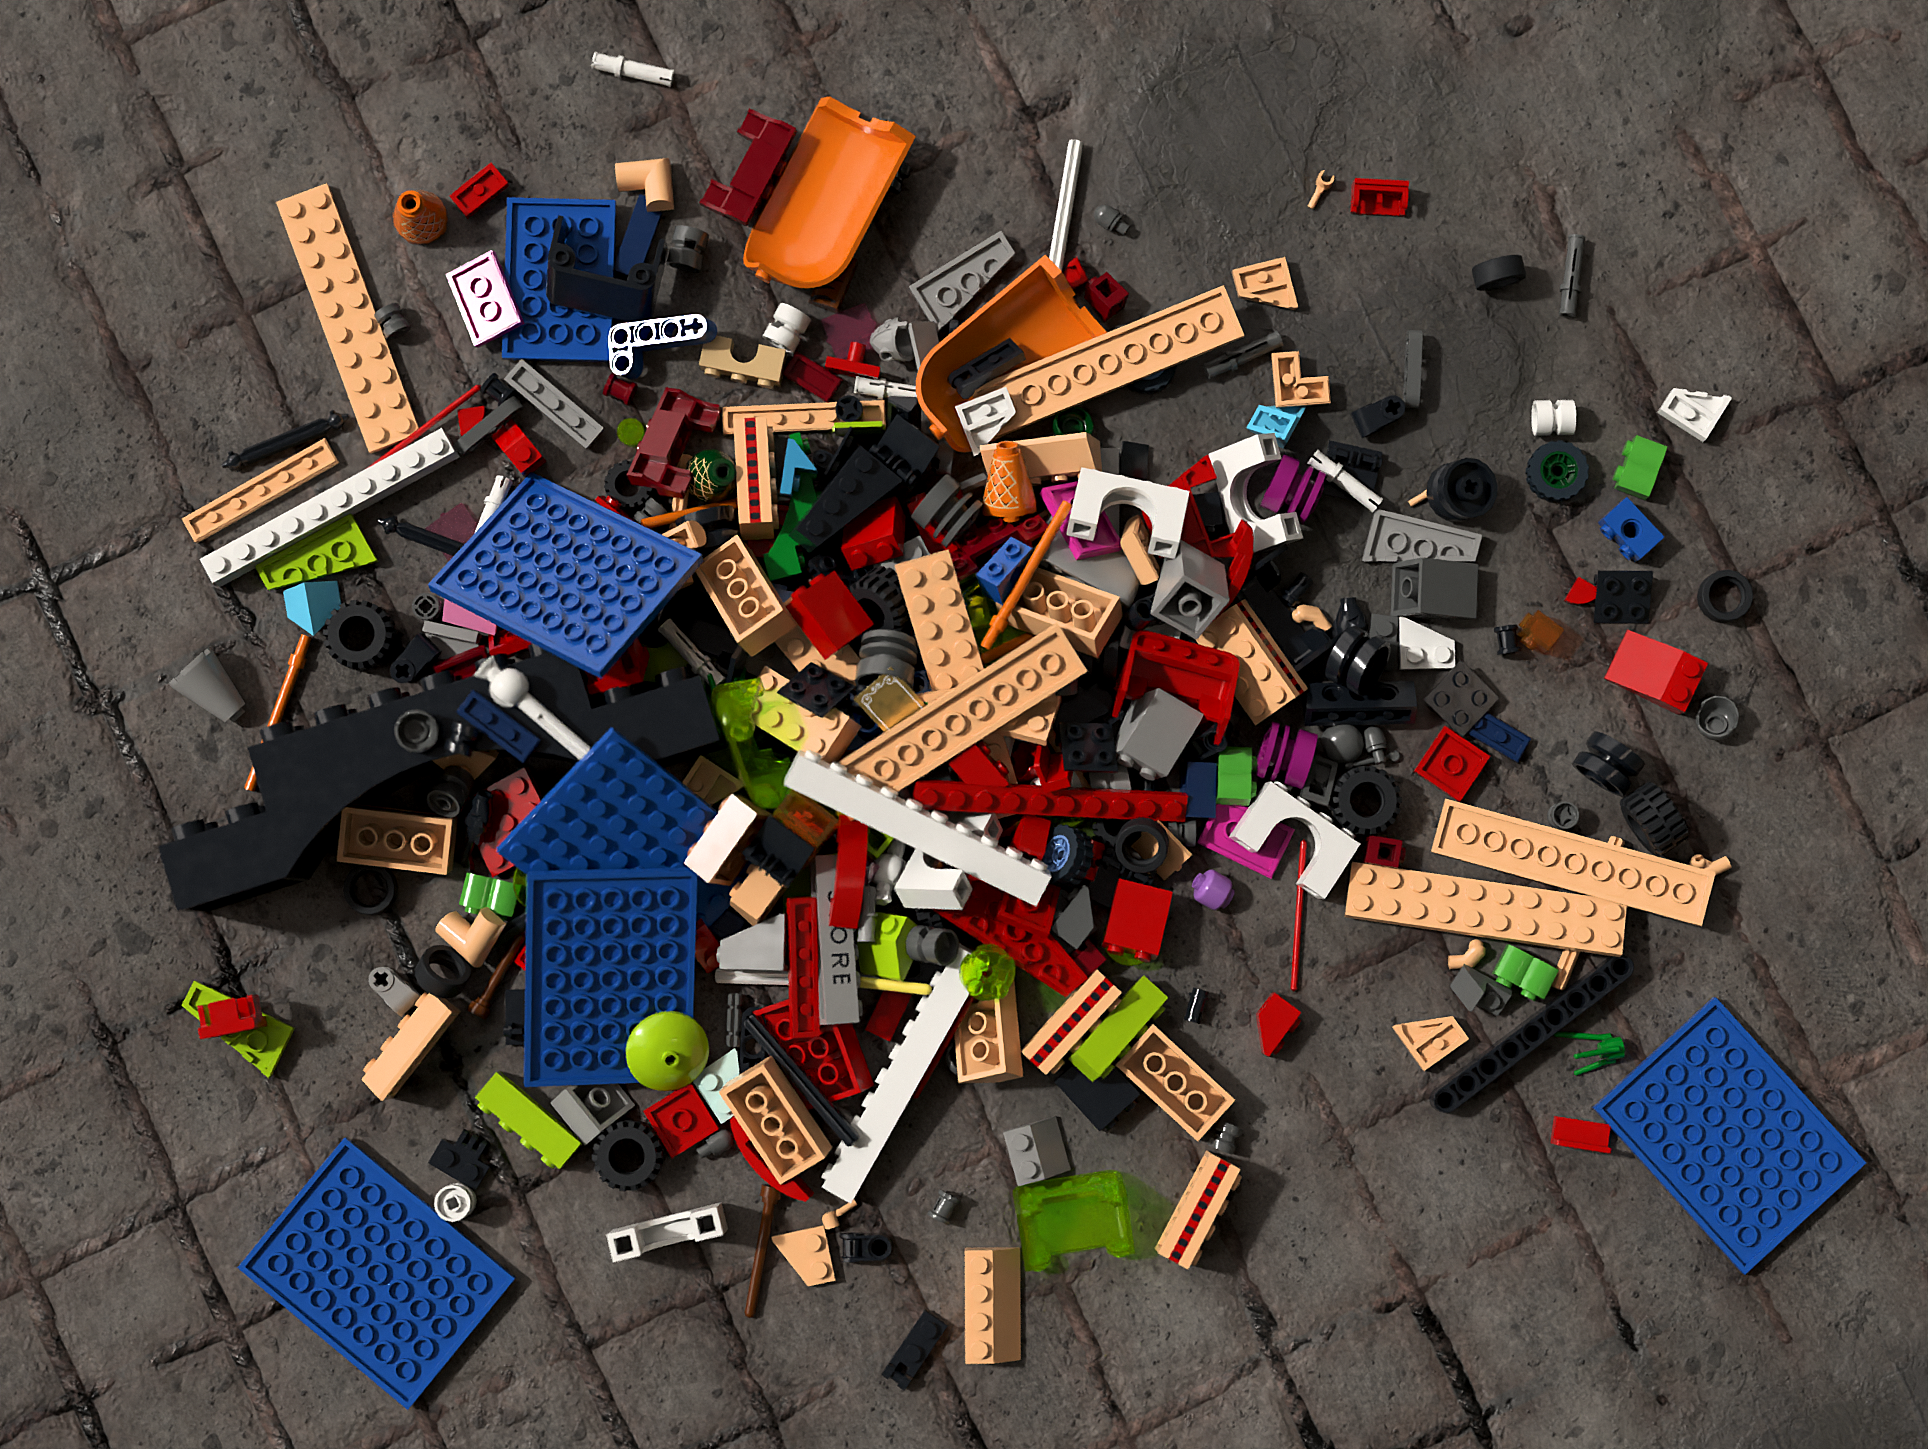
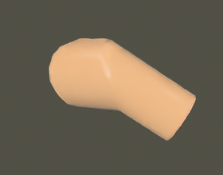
M1302 604L1297 606V609L1292 612V618L1296 623H1302L1304 620L1310 621L1325 632L1332 627L1318 607Z
M1696 854L1691 858L1689 864L1690 866L1715 872V876L1731 869V864L1726 856L1711 862L1703 858V855Z
M1474 939L1469 943V949L1464 955L1448 956L1449 969H1461L1463 964L1471 968L1475 967L1485 956L1486 948L1483 942Z

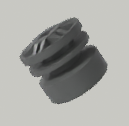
M946 474L932 488L911 515V518L923 529H926L934 522L937 523L938 526L933 534L935 539L946 531L948 534L941 542L946 548L960 539L977 520L979 511L984 505L980 500H977L969 508L967 504L973 497L971 492L958 499L956 496L962 485L950 474Z
M881 629L864 633L860 642L859 656L861 660L857 664L856 685L869 686L883 674L903 680L913 690L915 669L913 667L917 663L916 655L919 650L917 640L912 636L894 630Z

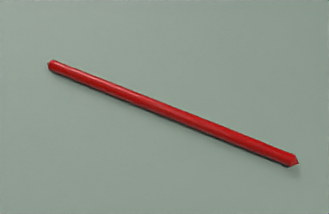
M475 385L370 466L404 449L480 391L481 385Z
M1304 839L1300 842L1298 880L1306 866L1307 842ZM1298 885L1290 988L1293 992L1297 990L1304 897V889Z
M986 971L981 972L912 1094L913 1099L919 1097L986 979Z

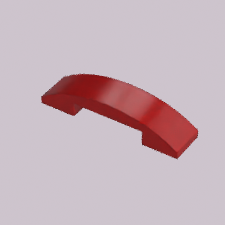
M1241 519L1230 541V545L1237 553L1226 574L1229 602L1214 620L1233 602L1250 568L1253 555V529L1243 519Z
M839 815L833 898H831L828 926L857 929L865 881L868 825L856 819L850 821L847 815Z
M735 1116L730 1119L731 1129L741 1153L763 1180L785 1195L804 1202L814 1194L798 1175L779 1184Z

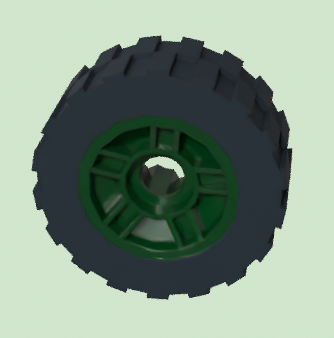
M1558 440L1557 442L1550 441L1540 446L1529 458L1528 466L1525 469L1527 484L1529 483L1530 490L1535 492L1538 498H1543L1547 502L1555 501L1560 503L1564 500L1567 501L1578 494L1586 485L1585 481L1588 480L1589 476L1587 458L1581 453L1580 448H1576L1570 442L1566 443L1563 440ZM1553 468L1562 469L1560 476L1553 474Z

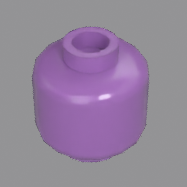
M1213 869L1208 870L1204 874L1199 873L1193 880V896L1197 902L1211 910L1225 908L1234 896L1233 884L1229 878Z

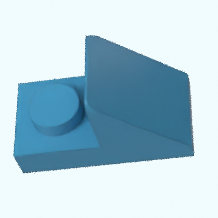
M788 438L780 494L782 497L793 498V492L799 491L801 478L800 475H796V472L818 474V471L795 440Z

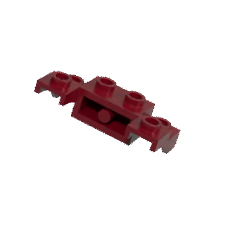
M750 108L741 127L738 128L737 134L752 141L730 182V187L711 179L705 195L699 201L701 206L723 217L727 216L746 227L758 205H761L763 199L768 200L774 189L772 182L776 175L779 177L782 175L787 164L784 161L785 154L797 133L796 127L782 120L765 116Z
M666 387L652 419L647 423L645 435L642 441L638 443L637 453L627 473L630 483L632 485L656 488L659 495L684 499L693 475L691 470L677 468V465L693 430L713 433L722 412L720 405L699 400L681 389Z
M1032 513L1019 516V521L1005 522L1003 517H997L974 531L966 533L963 537L956 540L959 549L950 552L958 582L973 573L976 575L1010 537L1020 542L1022 541L1029 547H1033L1031 541L1041 537L1049 525L1039 514L1035 516Z

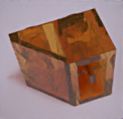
M794 789L790 791L772 815L815 847L802 870L807 867L839 825L837 818L811 798Z

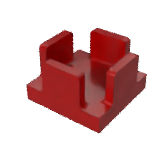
M638 637L602 679L585 671L588 679L586 687L589 695L605 692L617 686L624 687L643 681L650 655L647 648L641 646Z
M258 994L197 1006L201 1028H198L200 1039L215 1038L267 1027L266 1016L262 1015Z

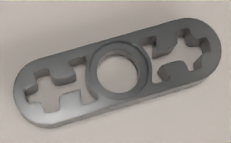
M1407 330L1403 390L1405 408L1419 407L1422 330Z
M515 396L507 399L459 438L454 447L462 457L468 456L511 419L513 420L524 409L523 405Z

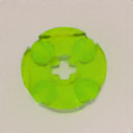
M983 944L976 947L978 950L974 951L971 955L968 953L960 965L959 978L965 990L974 998L983 1001L1005 997L1015 977L1014 959L1001 947L994 944ZM988 966H991L993 972L991 976L985 978L982 975V971H987Z

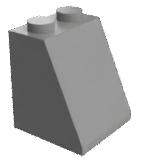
M1180 540L1175 559L1167 557L1163 559L1151 615L1197 640L1229 602L1225 565Z
M1160 688L1146 692L1142 698L1131 701L1114 741L1117 762L1125 767H1132L1138 770L1139 774L1148 780L1166 777L1204 714Z
M779 914L721 940L720 946L717 949V961L720 963L719 969L788 971L787 914Z

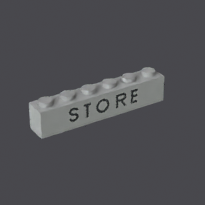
M837 855L809 857L811 896L817 898L820 1025L859 1022V1016H862V1002L858 999L857 988H860L861 980L855 966V960H858L859 951L857 944H854L853 932H856L857 929L828 926L831 898H833Z

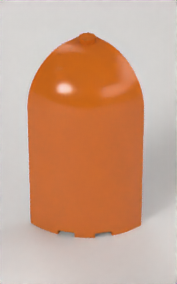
M831 96L821 98L795 146L782 175L776 182L771 196L766 201L753 226L744 251V265L756 272L755 276L766 283H770L773 280L796 288L820 287L836 279L852 260L916 136L895 122L882 121L876 118H872L871 122L865 121L860 118L861 112L844 105Z
M1046 255L931 349L919 367L916 378V395L923 412L932 423L929 429L938 440L944 438L958 452H972L955 406L974 398L972 395L968 399H963L958 394L957 389L948 383V376L953 371L1008 338H1011L1024 352L1026 360L998 377L1107 333L1085 306L1081 309L1078 307L1079 304L1073 298L1076 294L1067 282L1063 272ZM996 438V439H994V440H990L988 444H991L992 442H994V441L997 440L998 438Z

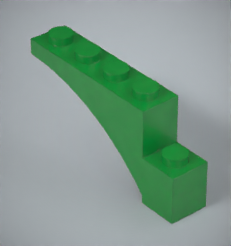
M800 432L789 435L790 439L795 440L805 455L811 454L807 438L802 439ZM796 472V475L801 476L799 491L793 492V498L790 499L785 521L774 545L768 553L763 554L771 583L803 576L802 568H806L803 552L797 553V549L803 547L788 535L821 494V491H815L813 481L818 480L817 474Z

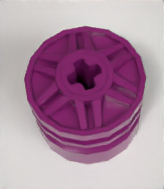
M1283 454L1260 506L1277 513L1283 504L1289 505L1287 513L1295 512L1296 509L1300 510L1298 521L1299 524L1303 525L1305 520L1314 512L1322 495L1326 472L1320 470L1315 480H1311L1313 466L1310 465L1302 476L1298 474L1300 461Z
M1272 722L1270 728L1263 736L1259 748L1256 776L1264 778L1267 768L1271 767L1270 780L1275 781L1280 770L1285 771L1284 784L1303 789L1313 760L1318 734L1299 730L1295 739L1291 740L1289 739L1290 726L1285 725L1282 735L1277 736L1279 723Z

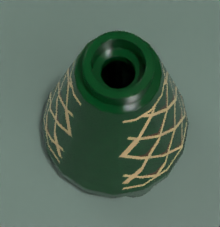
M716 449L704 450L695 454L686 463L685 470H691L693 475L688 491L695 500L707 504L718 503L728 499L735 491L737 486L736 465L726 453ZM718 469H721L720 476L717 474Z

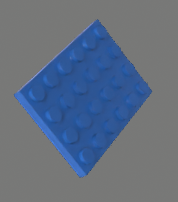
M507 197L505 277L524 324L502 336L503 360L610 362L608 337L613 327V320L552 305L546 296L548 254L558 215L564 216L569 227L565 245L571 247L575 252L576 263L574 269L614 278L616 200Z

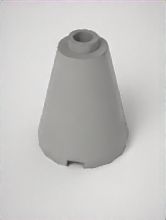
M210 647L199 654L175 679L173 678L168 683L174 690L223 722H226L228 719L234 722L245 712L241 708L245 705V702Z

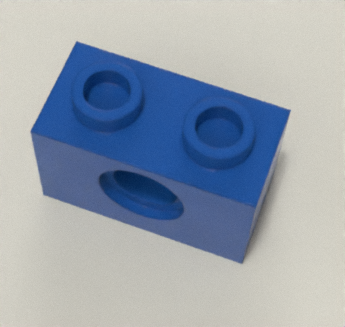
M1628 497L1620 501L1598 522L1601 526L1600 531L1609 540L1613 539L1620 546V553L1626 559H1632L1634 562L1640 560L1664 538L1661 532ZM1624 525H1629L1634 529L1635 535L1633 538L1625 536L1623 532Z
M1010 537L976 574L982 595L1003 606L1033 554V549Z

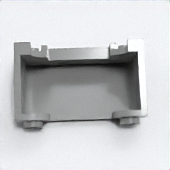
M1050 512L1045 520L1048 525L1053 519ZM1060 530L1057 532L1038 566L1052 573L1120 597L1122 614L1131 607L1140 585V581L1123 549L1119 552L1076 560ZM1042 536L1035 540L1032 547L1033 552L1037 547L1039 541L1041 540Z

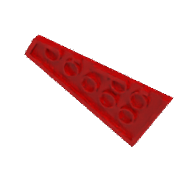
M966 872L964 873L973 890L963 909H932L1064 997H1067L1088 979L1051 933L1044 939L996 920L995 915L1002 890Z

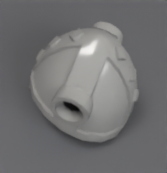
M899 317L886 320L884 324L871 334L869 342L883 361L897 360L905 362L913 360L914 351L907 321L903 322Z

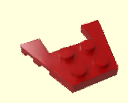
M1206 455L1168 485L1169 487H1177L1189 491L1180 540L1212 558H1234L1237 552L1230 545L1234 533L1210 541L1191 492V488L1217 479L1209 455ZM1140 509L1148 533L1151 538V520L1148 517V515ZM1157 555L1159 560H1163L1165 558L1163 556Z

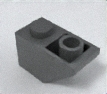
M1085 885L1081 889L1075 886L1066 898L1070 903L1064 911L1061 909L1056 911L1052 921L1053 925L1050 929L1075 949L1081 945L1094 928L1089 888Z

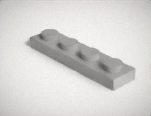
M521 359L504 378L510 386L515 388L517 392L586 450L605 431L599 423L524 360Z

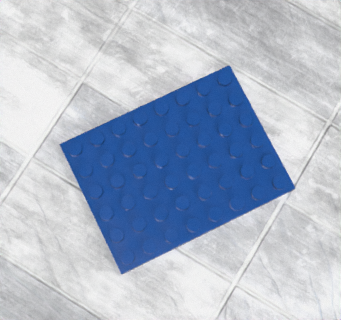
M531 472L429 582L428 586L431 592L602 679L704 560L702 554Z
M611 727L497 847V852L525 874H527V871L687 868L688 866L684 862L688 858L687 853L692 845L699 842L704 835L703 830L708 822L714 820L719 812L616 729ZM749 860L731 886L708 883L697 874L696 922L702 919L709 928L730 906V899L732 897L729 893L738 881L743 883L748 877L746 871L751 865Z
M691 868L527 871L524 1087L640 1083L630 1072L626 1061V1044L633 1029L648 1016L664 1011L681 1012L693 1018L697 873ZM668 1056L666 1058V1061L670 1062L674 1060L675 1056Z
M1716 997L1710 999L1592 1107L1744 1275L1866 1164L1863 1158Z
M344 1137L237 1267L407 1410L415 1403L516 1279L513 1274L454 1225L439 1217L436 1210L348 1137Z

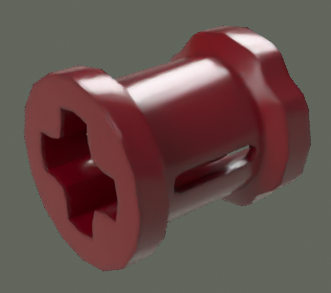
M611 373L604 386L603 394L607 397L611 395L624 401L625 405L629 406L634 399L638 384L623 381L617 378L616 374Z

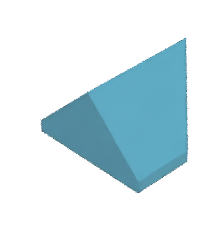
M1259 405L1247 429L1255 434L1275 433L1278 446L1284 448L1306 406L1276 408V406L1266 407Z
M338 581L305 582L283 591L288 618L313 636L325 625L327 618H332L331 612L334 609L339 610L341 608L339 606L342 602Z

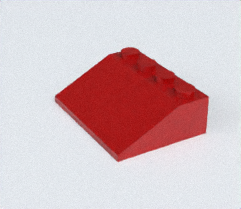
M789 998L753 1011L763 1023L762 1014L767 1021V1028L831 1102L861 1093L874 1086L852 1023L820 1025V1036L791 1038ZM786 1076L807 1110L814 1108Z

